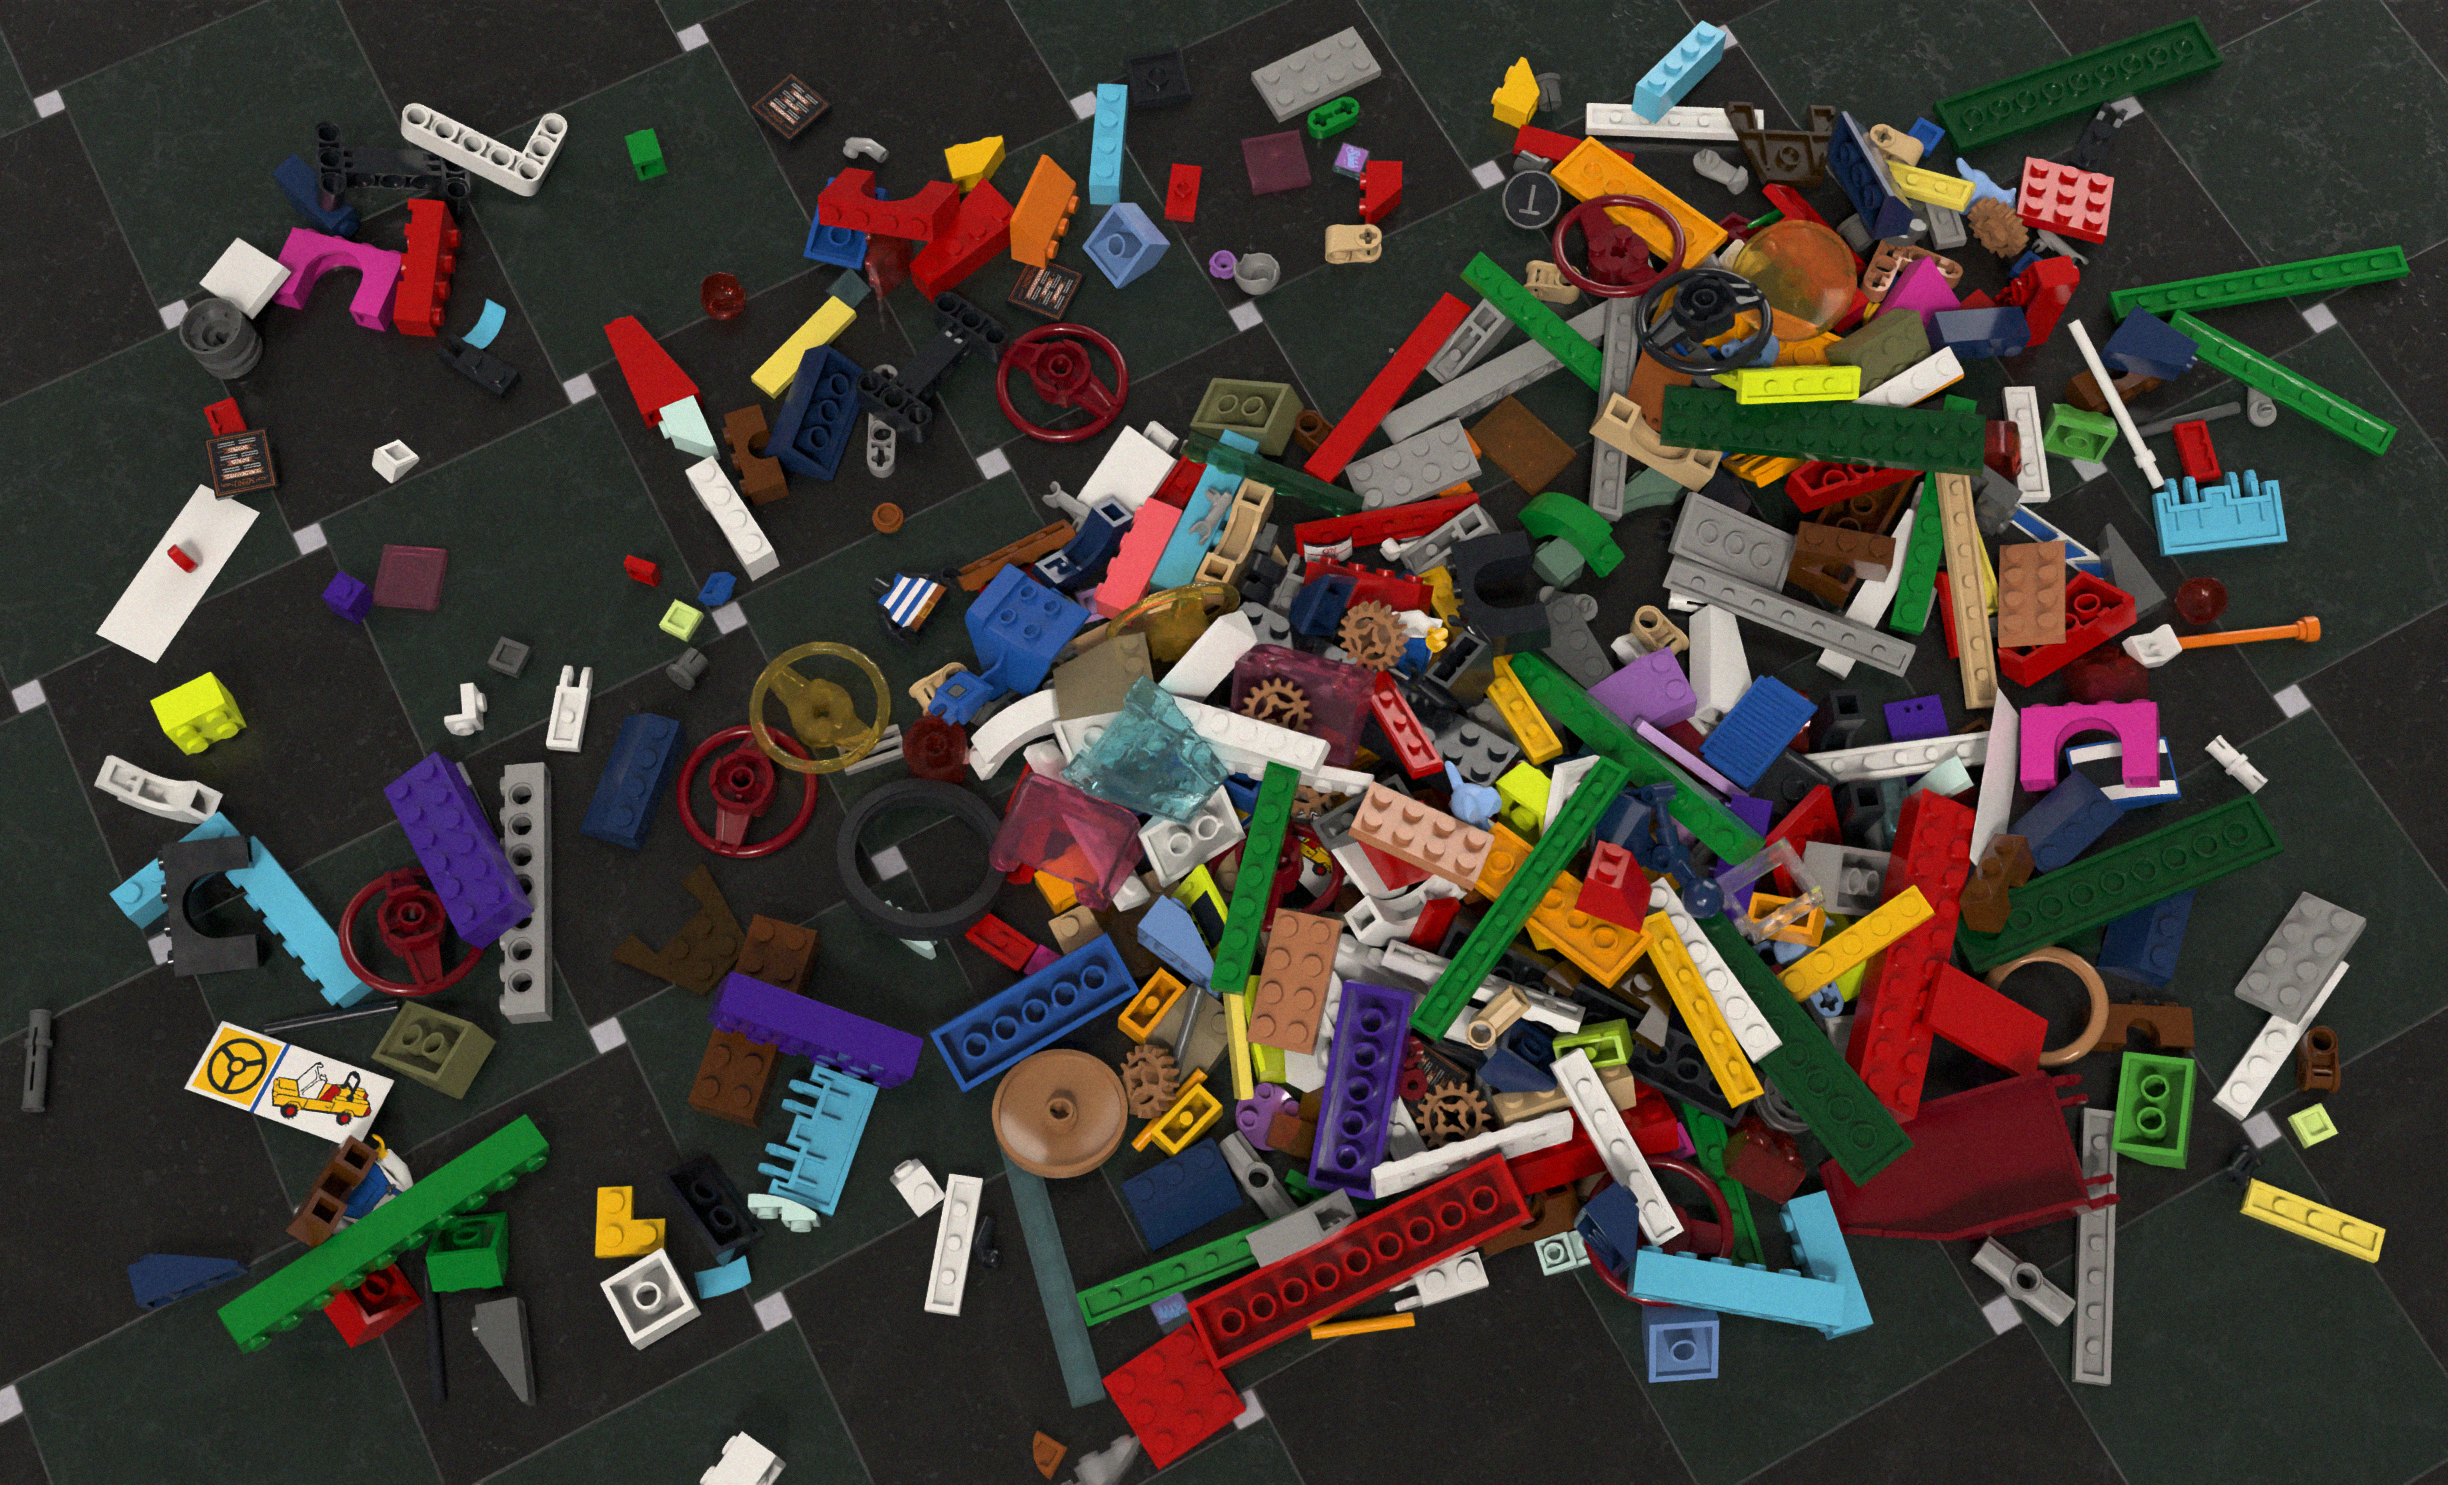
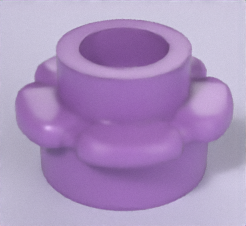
M1226 250L1218 251L1209 261L1211 266L1210 272L1216 278L1229 279L1234 276L1233 263H1238V261L1231 252Z

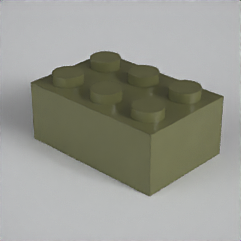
M1900 308L1892 309L1825 350L1831 367L1858 366L1861 368L1859 397L1933 355L1919 310ZM1842 400V401L1850 402V403H1851V402L1854 401V400Z

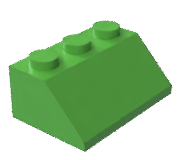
M2133 1052L2123 1053L2111 1147L2113 1151L2150 1165L2186 1169L2197 1076L2194 1059Z

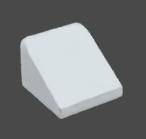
M398 439L375 449L372 466L390 483H394L419 461V457Z

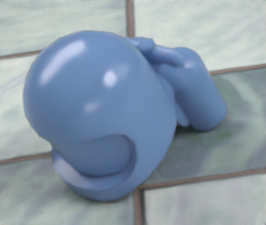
M1759 331L1750 335L1743 342H1740L1737 338H1732L1721 348V353L1726 357L1725 360L1735 357L1746 350L1756 339ZM1771 334L1762 352L1745 366L1748 368L1771 367L1780 352V343L1777 337Z

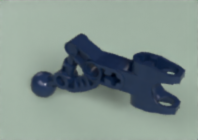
M1561 754L1542 762L1541 765L1553 773L1554 765L1588 756L1583 754ZM1670 781L1646 785L1638 789L1625 785L1621 792L1650 804V816L1655 812L1657 816L1658 828H1655L1657 843L1648 832L1645 866L1652 871H1658L1661 874L1671 873L1683 888L1681 900L1684 909L1693 918L1705 920L1721 912L1725 901L1721 885L1713 878L1697 876L1689 866L1690 853L1685 844L1679 842L1676 825H1671L1667 804L1676 798L1677 791L1675 785Z

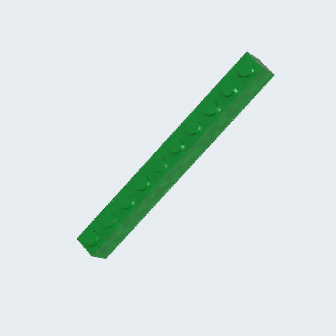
M1533 650L1516 653L1513 656L1509 666L1532 698L1598 754L1628 768L1632 775L1629 780L1638 788L1664 781L1672 782L1676 787L1677 794L1676 798L1667 804L1669 814L1729 865L1749 867L1767 842L1762 836L1541 652Z
M524 1114L219 1309L217 1313L222 1324L244 1355L250 1351L257 1352L271 1342L273 1336L282 1330L290 1331L303 1321L304 1316L315 1309L319 1311L326 1308L335 1300V1296L342 1291L357 1288L366 1280V1276L376 1269L383 1270L391 1266L397 1260L399 1254L407 1249L414 1250L427 1241L428 1236L436 1230H445L451 1227L458 1220V1216L469 1209L473 1211L480 1208L487 1202L488 1197L498 1190L505 1191L511 1188L518 1181V1177L527 1171L534 1172L540 1169L547 1162V1158L550 1157L549 1144L529 1117Z

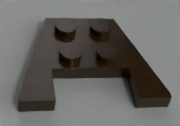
M1727 102L1724 112L1763 186L1773 183L1791 187L1818 188L1824 178L1827 161L1826 155L1828 152L1827 145L1828 139L1831 137V122L1835 115V106L1810 105L1806 110L1808 132L1757 129L1752 102Z
M701 862L681 885L704 907L658 954H655L636 936L631 934L611 956L621 964H627L643 973L652 974L666 980L670 984L706 998L736 967L746 938L706 866Z
M1193 870L1178 879L1179 885H1181V883L1193 872ZM1104 885L1080 890L1083 902L1089 908L1099 928L1110 937L1134 981L1153 977L1160 967L1167 973L1177 971L1138 942L1137 926L1149 910L1117 917L1113 900Z
M1646 950L1609 990L1646 1012L1645 1017L1631 1038L1654 1053L1659 1054L1665 1044L1672 997ZM1568 958L1549 970L1543 980L1544 983L1568 998L1584 975L1600 983Z

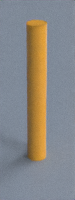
M1199 1067L1175 1093L1177 1099L1168 1101L1171 1109L1197 1083L1201 1085L1206 1080L1208 1075ZM1162 1111V1117H1154L1131 1142L1139 1152L1152 1140L1151 1129L1169 1111Z
M1413 1312L1320 1324L1310 1328L1312 1340L1410 1327L1415 1326Z

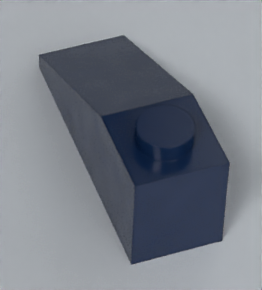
M159 1253L143 1255L137 1259V1263L127 1266L136 1304L148 1311L250 1272L247 1265L234 1259Z

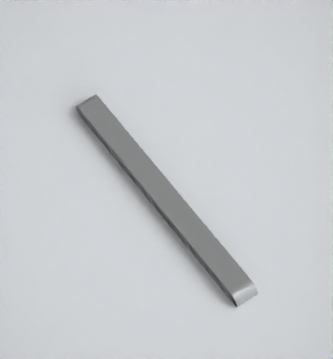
M1714 253L1698 267L1725 270ZM1665 292L1651 306L1647 323L1652 321ZM1608 300L1566 321L1571 328L1596 349L1604 346ZM1532 339L1391 412L1382 421L1381 427L1393 445L1457 417L1459 420H1462L1565 365Z

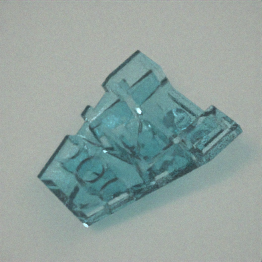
M1142 675L1123 698L1124 710L1088 753L1081 749L1061 775L1089 796L1189 826L1227 779L1229 773L1205 740L1202 741L1188 717H1184L1171 694L1145 675Z

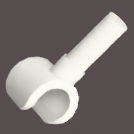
M1391 537L1382 543L1383 548L1380 549V552L1388 561L1392 562L1423 538L1398 545Z

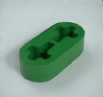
M1341 97L1313 110L1308 116L1307 130L1309 134L1316 139H1324L1353 126L1359 119L1358 102L1351 97ZM1341 109H1345L1347 112L1351 111V114L1348 115L1346 112L1341 113ZM1316 121H1319L1321 124L1326 123V126L1322 127L1320 124H1315Z

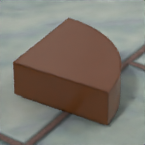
M1037 1430L1033 1440L1034 1460L1040 1472L1051 1481L1068 1448Z

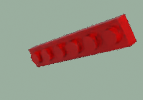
M1477 492L1295 524L1293 527L1296 552L1301 557L1304 556L1303 542L1315 546H1327L1340 543L1351 535L1354 548L1382 543L1391 537L1394 540L1431 534L1473 504L1477 503L1480 506Z

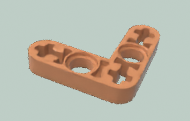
M1881 240L1859 289L1870 302H1881L1886 297L1897 270L1904 272L1913 260L1926 256L1931 257L1951 289L1958 285L1963 269L1957 262L1915 245L1909 247L1894 246ZM1888 251L1893 253L1892 258L1886 255ZM1876 267L1885 268L1889 272H1883ZM1873 282L1879 284L1878 288L1872 286Z

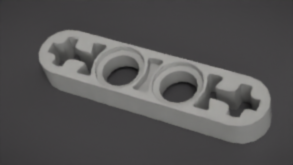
M886 364L880 365L873 370L882 376H889L890 381L898 374L893 366ZM869 413L868 467L874 476L880 478L888 477L896 468L898 432ZM880 429L890 430L891 436L886 440L881 441L874 437L875 433ZM879 450H884L886 459L882 467L877 465V462L880 460Z

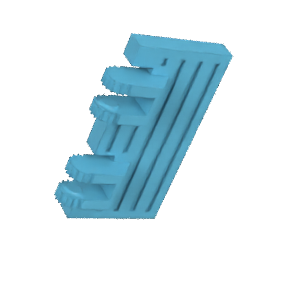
M2245 470L2243 474L2245 497L2241 498L2236 473L2226 472L2224 476L2225 486L2208 487L2199 490L2201 502H2199L2193 476L2184 477L2182 488L2185 504L2180 505L2178 489L2174 478L2165 479L2164 493L2152 495L2160 556L2286 542L2287 535L2278 480L2260 483L2262 496H2260L2255 471Z
M815 1064L809 1080L823 1085L822 1089L792 1079L788 1086L797 1093L816 1098L815 1107H809L792 1099H784L781 1105L783 1109L797 1114L786 1144L800 1148L799 1152L773 1143H767L765 1151L770 1155L794 1162L791 1172L769 1163H760L758 1171L774 1177L767 1194L786 1198L811 1210L832 1217L879 1087Z

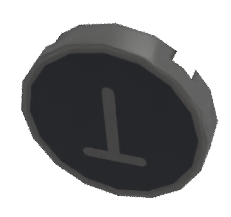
M1537 169L1524 170L1514 175L1506 184L1502 194V207L1507 218L1517 227L1525 230H1539L1549 225L1558 216L1562 206V193L1557 182L1548 173Z

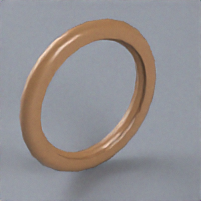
M2050 946L1989 970L1983 981L1984 985L1997 991L2002 981L2018 967L2035 961H2049L2059 963L2071 969L2086 985L2091 997L2092 1010L2087 1027L2081 1036L2070 1045L2051 1052H2041L2038 1068L2063 1066L2086 1055L2098 1043L2106 1028L2109 1015L2108 994L2104 982L2095 968L2074 952L2065 948Z

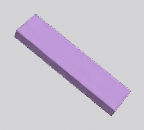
M1638 717L1632 725L1633 730L1731 799L1733 794L1750 796Z

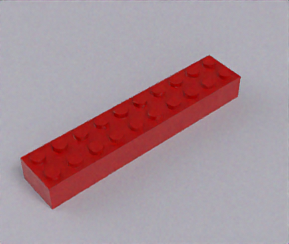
M1925 788L1903 799L1879 907L1915 884L1934 910L1935 915L1867 959L1844 1059L1897 1124L1916 1119L1934 1032L1921 1025L1936 965L1942 962L1949 964L1961 909L1959 899L1965 889L1971 862L1969 856L1977 814L1976 810Z
M1498 1153L1341 1229L1321 1242L1266 1265L1186 1304L1214 1370H1224L1534 1221L1535 1218L1506 1157L1502 1153Z

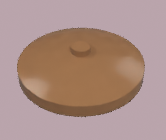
M1052 1049L1039 1052L1015 1065L999 1084L992 1106L994 1132L1004 1153L1022 1169L1047 1178L1079 1176L1102 1165L1114 1154L1122 1142L1128 1124L1126 1093L1115 1072L1103 1061L1088 1053L1072 1049Z

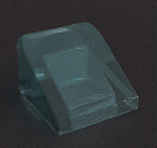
M849 268L825 291L831 297L833 295L853 309L871 289Z

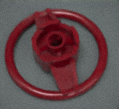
M1604 195L1577 205L1560 220L1552 238V255L1561 274L1579 289L1601 297L1631 298L1644 296L1654 284L1679 271L1686 255V237L1676 217L1658 203L1634 195ZM1621 206L1640 209L1656 216L1667 226L1674 240V252L1671 261L1662 272L1658 274L1648 265L1649 248L1645 240L1634 233L1629 226L1621 225L1616 227L1603 208ZM1577 220L1580 223L1588 245V274L1591 280L1575 271L1564 253L1565 236Z
M1052 323L1037 327L1023 334L1004 353L996 374V395L1006 417L1022 432L1047 442H1074L1097 434L1117 417L1127 398L1129 374L1126 362L1119 349L1102 333L1080 324ZM1054 335H1073L1095 343L1106 352L1115 367L1117 376L1115 396L1092 373L1087 351L1078 343L1067 339L1050 345L1048 342L1043 345L1034 342ZM1011 366L1031 376L1032 388L1043 400L1052 404H1058L1063 408H1068L1075 403L1097 419L1085 426L1072 430H1050L1029 422L1015 409L1009 397L1007 384ZM1062 370L1066 371V373L1064 374H1056V371H1059L1060 373L1062 372Z
M757 724L733 726L705 739L687 758L677 782L676 802L678 812L690 835L707 849L733 858L763 856L790 843L807 825L817 801V774L806 750L788 734L769 726ZM747 737L740 747L734 750V753L726 755L723 759H717L710 771L709 785L718 805L716 837L714 838L703 830L692 813L689 801L690 783L696 768L708 753L728 741ZM778 743L796 758L802 769L805 780L803 804L796 818L783 832L774 838L758 844L743 845L753 817L764 815L777 794L778 782L771 766V761L776 744ZM745 778L749 780L750 783L745 787L739 788L737 783H743Z
M1292 819L1289 820L1261 932H1271L1276 908L1281 909L1284 893H1289L1296 888V881L1300 879L1304 870L1300 842L1294 838V835L1310 839L1320 845L1330 857L1332 864L1331 879L1325 891L1313 903L1297 912L1318 916L1335 900L1342 888L1345 869L1332 851L1326 850L1312 826L1293 822ZM1250 827L1243 830L1246 838L1241 839L1235 845L1206 862L1205 867L1213 882L1220 864L1233 850H1235V861L1239 874Z
M406 867L398 871L384 873L383 876L371 881L354 895L341 917L338 941L340 952L346 965L359 980L383 993L414 997L433 994L449 988L474 969L486 948L484 947L481 950L472 945L468 955L457 967L445 975L442 974L439 947L445 942L447 931L446 909L436 892L434 895L430 891L423 890L416 882H431L424 868L408 869ZM383 889H386L387 899L382 903L381 908L377 910L380 937L395 956L404 957L415 983L394 982L374 974L363 965L355 952L352 930L356 916L364 904ZM416 918V921L408 922V919Z
M1644 1155L1643 1158L1649 1169L1672 1170L1688 1177L1699 1185L1712 1201L1720 1225L1687 1218V1214L1682 1207L1668 1201L1684 1231L1658 1246L1663 1249L1662 1254L1676 1256V1252L1682 1251L1694 1253L1697 1256L1716 1255L1719 1258L1730 1259L1734 1245L1733 1218L1729 1205L1715 1182L1702 1170L1684 1160L1666 1155ZM1609 1171L1596 1183L1586 1204L1614 1183ZM1639 1224L1636 1251L1642 1250V1246H1650ZM1583 1238L1585 1250L1593 1268L1599 1277L1616 1293L1630 1301L1646 1306H1678V1304L1626 1296L1628 1283L1619 1277L1615 1279Z

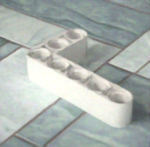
M413 103L407 105L403 110L401 133L408 141L519 195L532 196L540 189L564 145L568 126L566 120L559 114L549 113L544 115L524 151L520 153L424 105ZM412 121H416V122H419L420 124H417V125H416V124H412L411 122H412ZM548 131H554V132H556L557 134H552V133H549ZM439 135H445L449 138H441ZM467 149H474L476 152H471ZM535 153H541L545 156H537ZM495 162H501L504 165L500 166L495 164ZM527 175V176H530V177L533 178V179H526V178H524V177H522V176Z

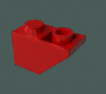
M1366 161V172H1360L1359 190H1365V198H1360L1359 216H1365V225H1375L1400 204L1402 161Z

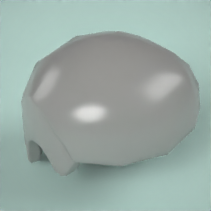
M1259 252L1249 255L1246 253L1239 264L1237 262L1233 263V273L1236 283L1244 292L1252 295H1262L1270 291L1279 281L1280 267L1278 262L1269 254Z

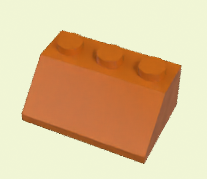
M1042 154L1010 220L1011 259L1043 269L1046 268L1050 258L1054 259L1059 248L1058 241L1061 236L1065 237L1067 234L1071 213L1076 214L1080 204V197L1077 196L1076 182L1048 155Z

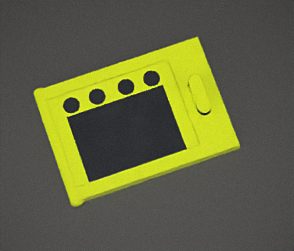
M1201 864L1171 894V897L1177 898L1187 907L1186 912L1190 915L1215 964L1229 911L1204 864Z

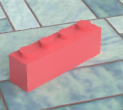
M1150 497L1147 498L1143 507L1138 506L1133 516L1132 523L1134 526L1131 532L1126 531L1119 547L1121 551L1117 558L1112 557L1106 572L1108 577L1104 584L1099 583L1094 593L1093 600L1096 601L1097 614L1132 627L1150 591V580L1183 515V510Z

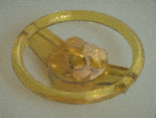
M1216 581L1192 583L1159 592L1138 601L1120 612L1107 626L1105 631L1106 640L1118 637L1119 631L1138 616L1172 602L1170 612L1157 615L1154 618L1155 624L1146 630V643L1148 651L1152 654L1154 660L1161 657L1162 662L1180 660L1219 616L1233 613L1237 609L1241 599L1240 592L1229 583ZM1213 594L1228 597L1227 601L1215 612L1208 616L1204 613V595Z
M835 642L806 643L782 653L763 670L755 683L750 698V724L761 748L779 764L803 773H831L852 766L874 749L888 725L891 698L884 675L876 664L859 650ZM828 654L846 658L860 666L872 680L878 698V711L872 729L856 717L851 697L843 687L832 682H826L824 679H815L810 682L787 665L807 656ZM768 686L787 707L795 733L804 744L814 749L834 745V747L838 746L850 752L830 760L809 761L794 757L781 750L768 735L763 722L762 705ZM828 711L829 716L827 718L823 716L818 718L817 715L820 712Z

